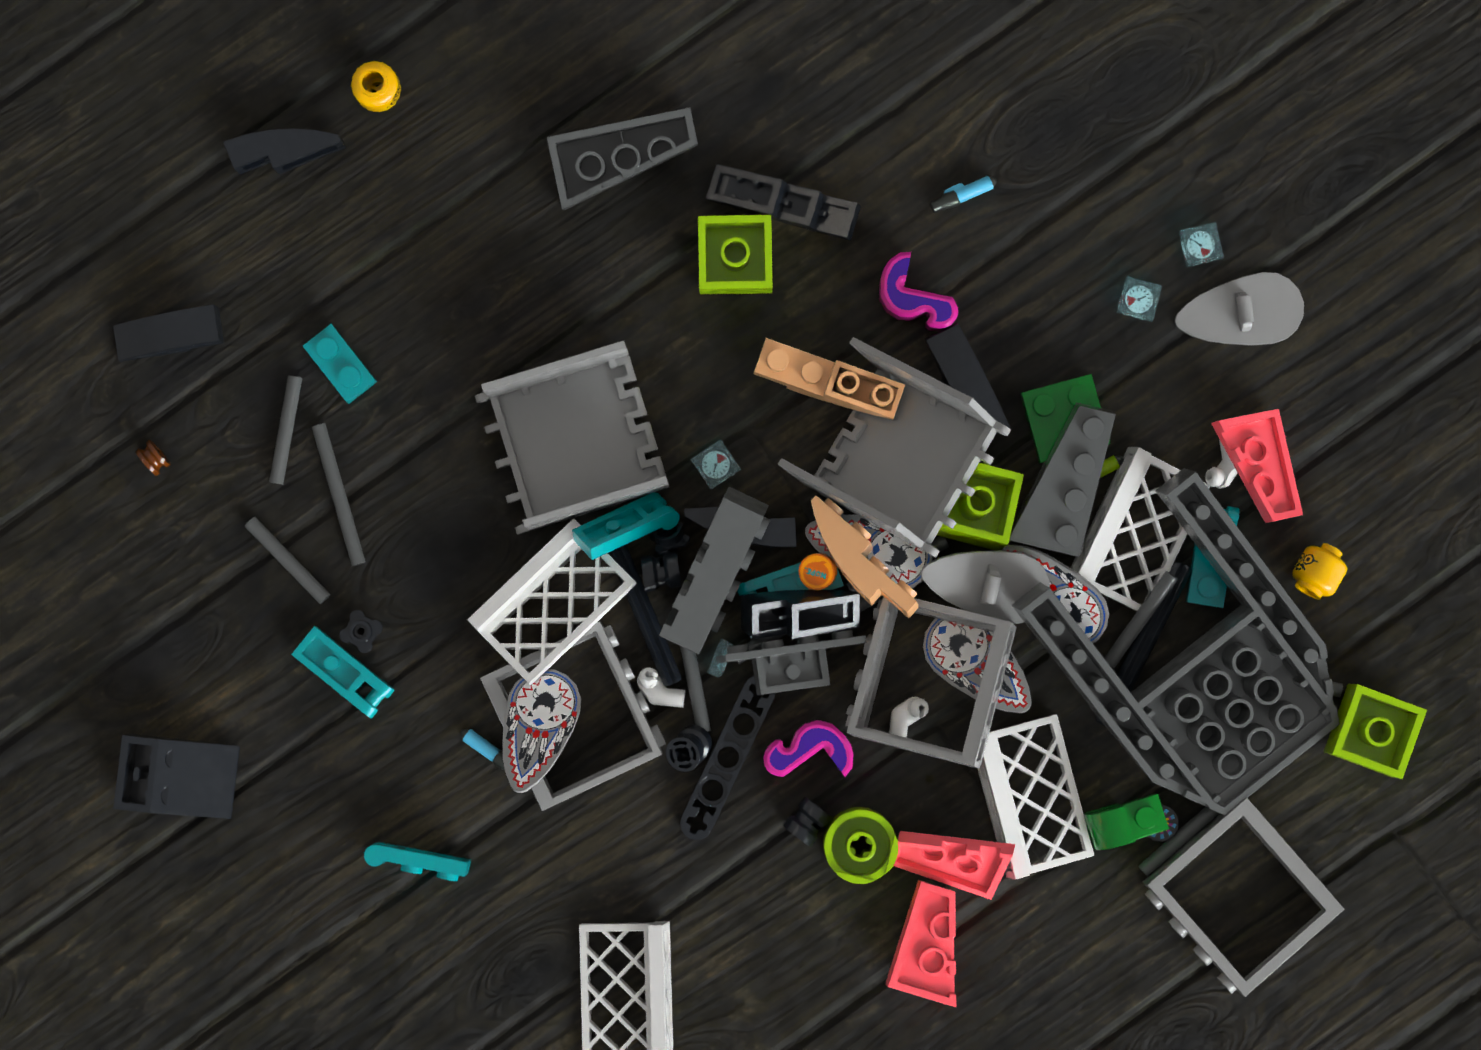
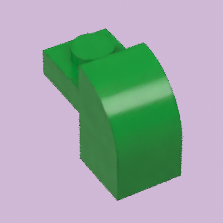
M1157 793L1123 804L1114 803L1083 813L1091 843L1095 850H1106L1136 842L1137 839L1169 829Z

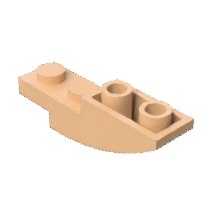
M768 338L765 339L753 373L754 375L787 386L786 389L838 406L892 420L905 384L838 360L833 362Z
M815 495L811 503L818 528L832 559L844 577L871 606L882 595L905 616L910 618L919 608L917 601L914 599L917 593L904 581L900 580L896 584L886 575L889 569L876 557L872 556L870 560L866 558L873 550V547L868 540L871 534L856 521L850 525L841 517L844 511L829 498L823 502Z

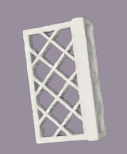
M1128 447L1123 457L1124 462L1117 469L1085 536L1080 557H1075L1071 569L1088 580L1101 594L1138 611L1141 604L1131 599L1127 585L1144 579L1148 589L1147 598L1166 571L1170 572L1187 536V532L1178 522L1179 529L1176 535L1164 539L1158 520L1173 514L1168 510L1156 515L1150 495L1156 494V490L1159 487L1148 490L1144 478L1150 465L1162 471L1165 483L1171 479L1170 475L1174 476L1181 470L1152 456L1151 453L1140 447ZM1139 487H1141L1142 493L1136 495ZM1144 498L1150 517L1133 523L1129 508L1133 501ZM1124 519H1125V522H1126V525H1127V526L1121 527V525H1122V523H1123V521H1124ZM1152 522L1158 541L1141 547L1135 528ZM1129 531L1135 550L1117 556L1113 544L1116 535ZM1172 542V544H1171V546H1170V548H1169V550H1168L1166 544ZM1160 546L1164 561L1160 568L1148 571L1143 552ZM1108 552H1109L1111 558L1105 560V559H1106V556H1107V554H1108ZM1137 555L1142 574L1125 580L1119 561ZM1113 563L1119 583L1105 587L1095 582L1101 567ZM1156 575L1154 582L1152 583L1151 576ZM1121 588L1123 595L1113 590Z
M574 518L467 619L530 686L637 584L608 553L596 558L595 567H575L576 554L581 548L574 542L572 529L581 525ZM601 559H602L609 567H601ZM570 561V567H564ZM595 573L594 592H575V574ZM601 573H616L624 581L614 592H600ZM555 574H569V592H549V580ZM543 587V593H536ZM529 599H543L542 618H522L523 605ZM549 599H569L568 618H548ZM574 599H594V612L587 618H574ZM600 599H606V600L600 605ZM517 611V618H510ZM503 624H516V643H499L492 634ZM522 624H542L541 643H521ZM548 624H568L567 637L561 643H547ZM573 624H580V625L573 631ZM541 649V662L528 673L521 665V650ZM547 649H554V650L547 656ZM507 650H515V658Z
M1057 714L989 732L978 772L997 842L1015 844L1013 856L1005 870L1006 878L1019 879L1030 876V874L1095 856ZM1049 724L1053 739L1047 750L1030 740L1037 727ZM1028 730L1025 737L1017 733ZM1011 735L1022 742L1013 759L1001 753L998 742L999 737ZM1027 745L1043 754L1035 772L1018 763ZM1055 747H1056V751H1057L1058 757L1055 756L1054 754H1052V752L1054 751ZM1049 758L1061 766L1062 775L1056 785L1040 776ZM1004 761L1010 764L1007 770L1005 769ZM1015 768L1031 777L1022 795L1012 790L1009 784V778ZM1036 781L1053 790L1044 808L1028 799ZM1064 783L1066 785L1067 792L1062 790ZM1058 794L1070 800L1072 809L1065 821L1049 812ZM1013 796L1016 797L1017 799H1019V801H1018V803L1016 804V806H1015V802H1014ZM1024 803L1041 812L1032 830L1021 825L1018 818ZM1046 816L1063 825L1053 843L1037 834ZM1073 819H1075L1077 828L1071 825ZM1068 829L1079 835L1082 851L1070 854L1059 847ZM1022 831L1028 834L1026 841L1024 840ZM1036 839L1050 849L1043 862L1031 865L1027 850L1032 841ZM1055 852H1058L1061 855H1063L1057 858H1053Z
M670 921L579 924L582 1050H592L593 1045L600 1038L612 1050H625L636 1038L647 1050H673ZM623 931L617 938L611 933ZM630 931H644V947L635 956L620 941ZM589 932H602L612 942L600 956L589 946ZM615 947L631 960L619 974L603 960ZM643 954L645 965L639 960ZM590 957L595 961L591 966ZM634 964L645 974V984L637 993L622 979ZM598 965L613 978V981L601 993L590 983V973ZM616 983L632 997L620 1011L604 997ZM644 991L646 1002L640 997ZM591 993L596 997V999L592 1003ZM599 1001L614 1015L612 1020L602 1030L591 1020V1010ZM635 1001L646 1011V1021L638 1030L623 1016L624 1012ZM617 1020L633 1034L621 1048L605 1034ZM645 1028L647 1039L641 1034ZM592 1030L597 1034V1036L593 1040Z

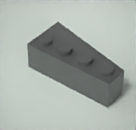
M690 107L547 137L562 210H566L698 146Z
M1076 402L1054 443L1053 449L1042 465L1029 494H1027L1021 505V509L1013 522L1010 541L1080 557L1116 416L1113 411Z
M728 487L659 636L700 654L710 630L717 633L726 615L725 612L720 611L724 600L732 602L741 582L735 580L739 569L747 571L756 552L749 548L754 537L761 540L767 529L770 519L764 517L769 505Z

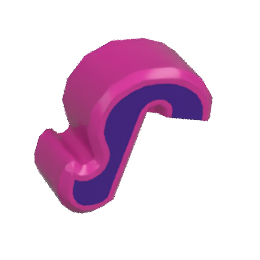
M911 252L898 253L884 267L879 282V300L886 313L897 320L905 321L926 315L928 320L925 323V328L930 331L939 332L951 326L958 316V307L953 297L904 287Z
M814 720L804 723L795 731L789 747H784L781 739H775L765 749L763 759L764 766L768 772L775 776L784 777L824 748L846 777L852 769L854 754L846 736L832 723Z

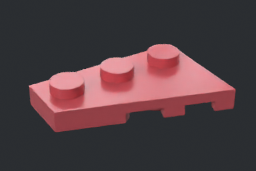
M1279 409L1212 422L1211 424L1264 522L1269 523L1303 515Z
M900 831L897 837L898 855L893 866L992 900L1013 856L1015 844Z
M922 880L917 881L885 983L887 987L956 1007L954 975H956V960H954V937L956 936L955 891Z

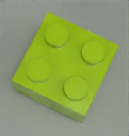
M771 215L698 216L700 295L772 293Z
M979 463L966 484L975 490L973 496L970 497L964 493L960 494L947 516L957 522L956 525L951 529L943 524L937 535L995 551L1006 547L1010 540L1024 474Z
M1348 684L1338 710L1340 724L1330 732L1324 752L1384 775L1403 779L1427 710L1359 684Z

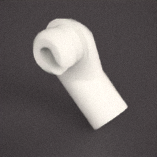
M1219 440L1222 461L1217 467L1207 470L1205 480L1209 486L1221 489L1229 486L1238 472Z
M647 667L640 671L637 684L650 704L684 707L685 690L667 688L663 685L658 672L654 668Z
M910 697L896 706L891 712L889 733L907 738L908 726L927 715L929 710L928 703L922 698Z

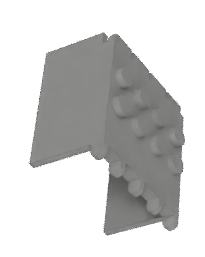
M853 337L850 344L877 367L874 374L905 384L894 419H887L853 410L846 422L855 428L852 432L842 428L828 451L830 455L836 458L835 462L832 463L824 459L814 476L782 458L778 465L822 496L831 499L838 505L936 558L940 551L931 545L943 524L951 529L954 528L957 522L947 516L961 493L970 497L973 496L975 490L966 484L980 460L989 465L993 462L994 458L985 452L996 433L1008 436L1011 429L996 421L972 397Z
M624 341L481 384L483 393L475 395L476 402L483 403L491 400L497 423L484 427L486 434L500 431L508 455L506 458L495 461L496 468L499 469L511 465L519 491L505 496L507 503L521 500L527 519L523 520L524 524L515 527L517 535L670 487L661 457L648 460L645 457V454L658 450L650 422L636 425L634 419L648 414L640 388L624 389L625 384L637 381Z

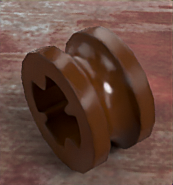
M148 440L146 448L142 450L138 448L135 453L142 463L155 476H158L160 468L162 466L168 467L171 463L153 441Z

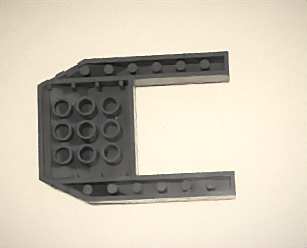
M1183 468L1159 487L1156 493L1241 604L1239 607L1131 693L1048 586L1040 582L1013 603L1012 607L1101 722L1153 783L1225 816L1340 723L1337 707L1333 701V683L1328 673L1326 644L1195 471Z

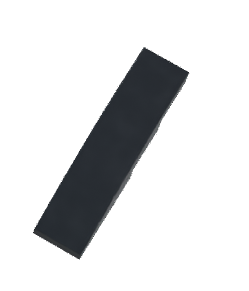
M716 164L706 196L707 200L755 215H771V220L849 241L852 239L861 208L858 203L826 196L820 191L787 184L781 179Z

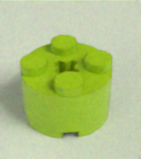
M854 807L837 814L827 826L823 838V850L829 866L840 878L855 884H868L878 880L891 870L898 855V840L893 827L883 815L869 808ZM860 836H865V841L870 845L869 850L863 849L861 854H856L855 848L850 844L852 840L858 841Z

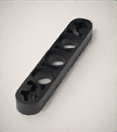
M754 676L750 677L744 684L682 815L680 822L681 830L690 839H704L712 831L774 700L775 693L769 694L768 698L761 697L756 707L763 708L760 716L752 709L740 707L743 699L750 704L753 692L749 690V686L751 684L755 685ZM742 713L749 714L755 723L754 729L745 735L737 733L733 728L735 717ZM727 746L733 747L739 754L737 764L729 768L723 767L717 758L720 749ZM712 779L719 781L723 786L722 796L713 801L706 799L702 794L703 784ZM695 799H698L706 806L716 807L717 809L714 814L707 810L703 817V822L707 824L705 830L698 829L696 833L690 831L691 824L687 822V818L689 816L695 818L700 809V806L693 805Z

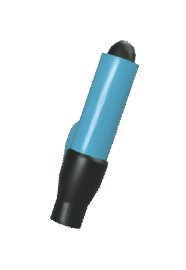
M985 176L965 186L962 183L956 184L946 189L944 194L937 200L930 202L931 209L935 214L941 210L956 207L962 202L992 190L997 184V179L992 176Z
M472 729L461 730L460 735L463 738V742L489 759L495 766L505 771L503 750L498 749Z

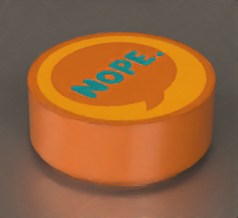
M814 553L805 557L799 566L801 582L812 590H822L829 587L837 576L835 562L830 556L823 553Z

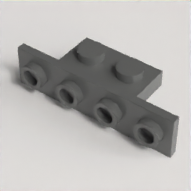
M852 630L831 633L832 640L820 642L818 635L796 638L797 645L784 646L783 640L762 642V649L749 651L748 644L726 647L727 654L716 656V663L752 659L757 695L828 686L831 684L825 649L867 643L866 635L853 637Z

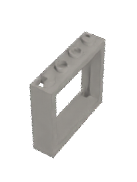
M886 598L879 599L877 608H874L873 620H876L873 635L868 634L866 638L867 643L864 644L863 654L867 656L864 670H858L854 682V690L858 691L854 705H849L846 712L848 715L845 725L848 726L847 733L854 737L980 769L1017 627L1010 621L914 598L919 607L914 612L916 614L994 632L963 752L867 728L898 614V609Z
M601 621L593 625L572 647L593 637L597 638L648 748L554 793L546 776H544L539 783L532 787L542 811L663 754L661 746L666 744L657 724L652 727L650 726L645 713L651 711L642 691L635 694L630 680L635 678L627 659L625 658L620 661L614 647L620 644L611 625L604 628ZM563 638V639H561V640H559V641H557V642H555V643H561L565 638ZM541 649L521 658V665L528 669L540 663ZM547 649V656H548L554 649ZM510 664L480 678L503 727L508 695L501 681L518 673Z
M1248 798L1243 800L1227 815L1219 814L1143 881L1149 889L1145 895L1158 910L1164 906L1173 916L1168 922L1182 938L1188 934L1197 944L1193 948L1196 955L1207 966L1213 962L1221 972L1217 977L1218 980L1231 994L1237 990L1244 997L1345 910ZM1240 818L1321 909L1244 978L1163 887Z

